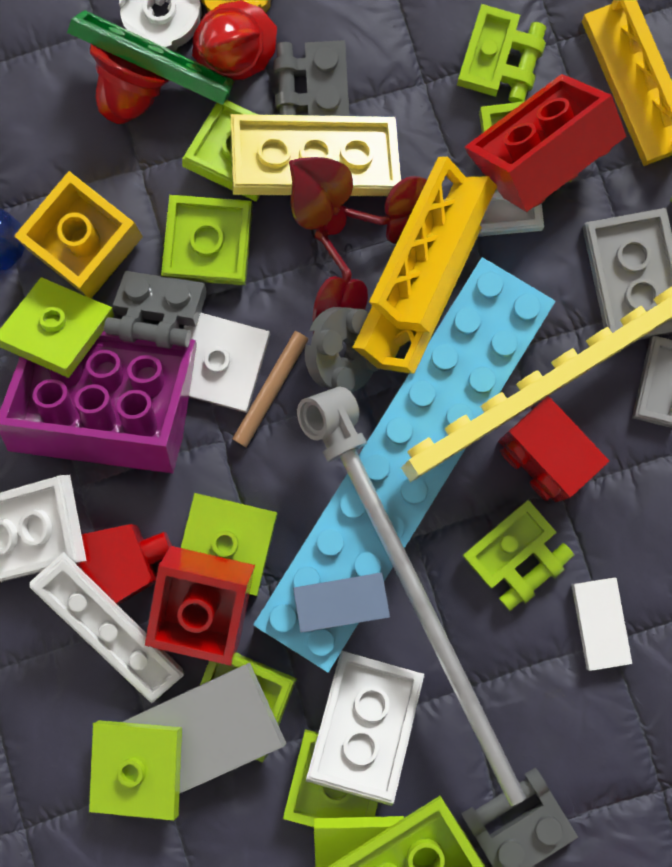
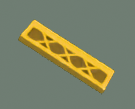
M613 0L610 5L584 14L581 22L643 166L672 156V80L637 0Z
M448 156L437 158L369 300V303L398 329L430 333L497 188V185L489 176L466 177ZM446 176L453 185L447 198L443 199L442 182ZM432 210L433 227L430 234L426 235L425 218L428 212ZM415 246L417 261L413 270L409 271L407 256L411 248ZM398 283L399 299L394 308L387 301V298L394 284Z
M432 210L428 212L425 218L426 235L430 234L433 227ZM479 225L430 333L398 329L372 306L352 348L377 369L414 374L482 227ZM415 246L411 248L407 256L409 271L413 270L417 261ZM398 283L394 284L387 298V301L394 308L399 299ZM411 340V345L405 358H395L399 348Z

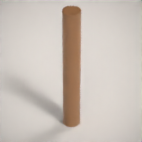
M294 331L232 440L247 448L309 339L306 336Z

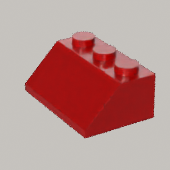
M561 74L467 144L465 150L484 175L489 176L497 185V191L505 200L528 212L533 207L543 203L546 197L566 182L576 178L579 172L599 157L609 153L612 147L627 136L611 94Z

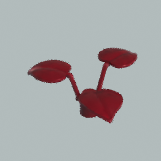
M305 157L290 160L289 166L292 179L291 209L293 217L300 226L306 229L317 230L315 238L322 242L342 272V278L337 276L330 277L320 287L314 302L313 322L323 311L332 307L365 310L368 302L367 287L359 279L351 280L352 273L329 240L328 235L340 233L346 225V216L378 225H387V240L397 244L427 180L420 176H410L400 180L395 184L386 199V216L380 217L349 209L343 205L349 199L353 190L352 173L346 165L325 157Z

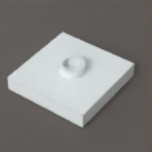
M200 313L196 327L184 326L185 330H190L191 339L196 340L197 343L189 397L247 413L270 338V332Z

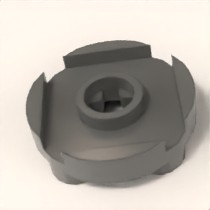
M332 307L323 311L312 323L309 331L314 332L311 345H305V362L310 376L321 387L333 389L341 386L347 388L350 392H354L369 381L373 372L379 370L352 348L369 314L366 310ZM342 341L346 343L347 347L344 357L339 356V352L343 349Z

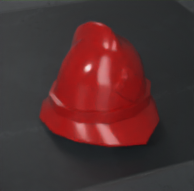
M242 0L220 4L205 14L195 30L192 57L199 64L222 76H227L233 80L246 79L264 70L275 53L277 26L262 8Z
M90 44V54L97 62L95 68L99 74L96 88L97 107L100 114L111 122L125 124L139 117L153 104L155 96L160 94L161 87L170 82L168 79Z

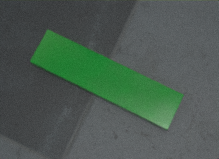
M86 10L77 14L70 21L67 33L221 105L225 103L235 83L233 79L222 76L193 60Z

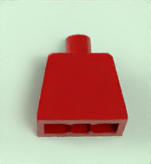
M137 525L118 526L82 534L87 561L76 563V565L119 606L156 583L157 574L153 563L161 561L172 545L165 531L143 539Z

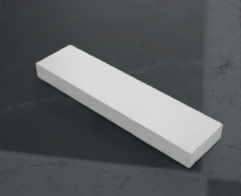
M64 552L30 581V588L149 702L153 703L184 676L183 668L164 650L144 646L147 633Z

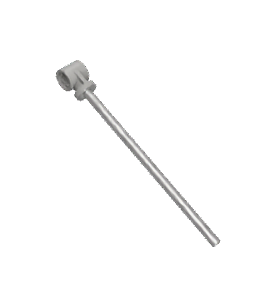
M339 386L302 399L297 409V417L301 429L310 439L316 441L323 440L327 448L323 451L327 462L341 459L509 805L513 806L524 801L526 796L356 451L366 445L367 442L363 433L357 434L354 428L359 418V407L355 397L347 388Z

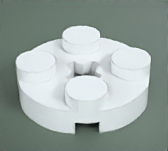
M119 0L120 16L126 30L173 52L194 36V32L200 24L202 17V7L199 0ZM165 2L169 3V12L165 16H154V11L151 8L154 4L162 6Z

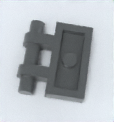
M345 40L305 42V58L297 59L293 57L292 43H278L276 46L277 58L273 60L274 74L278 76L279 93L275 95V108L277 111H280V115H296V112L308 111V116H350ZM294 77L307 78V93L298 94L295 92Z
M125 271L113 303L116 314L124 316L122 319L108 317L105 321L104 331L106 334L119 336L121 341L134 343L137 339L156 342L157 347L169 349L173 345L188 347L191 332L190 330L179 329V326H197L207 294L205 283ZM144 319L161 321L158 325L143 323Z

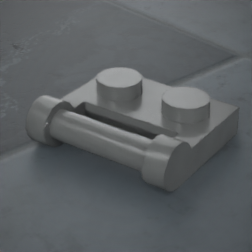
M536 767L525 773L526 778L519 782L526 799L536 794L541 803L489 835L485 825L518 805L510 806L504 793L476 810L471 807L461 813L493 867H532L578 838Z

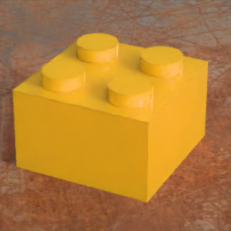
M68 171L14 235L28 251L91 299L143 238L135 222L70 171Z

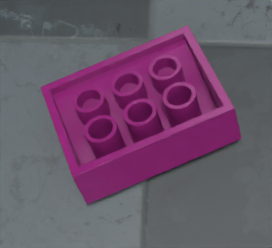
M103 331L69 378L20 357L0 409V435L7 450L24 454L173 473L184 434L197 347L196 340L190 339L188 347L173 345L169 349L157 347L156 342L141 339H137L134 343L121 341L119 336L106 334Z

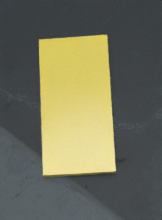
M231 114L233 195H291L292 179L289 161L305 157H325L346 165L353 177L351 196H388L395 184L401 180L395 117Z

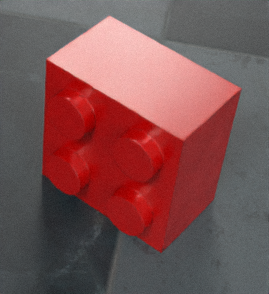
M546 396L498 440L503 446L500 453L506 461L515 469L522 466L533 478L529 484L534 491L545 501L551 498L555 503L572 497L610 462L549 396Z
M170 546L158 566L144 646L231 666L240 643L255 565Z

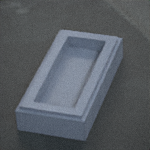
M382 572L293 588L301 633L390 617Z

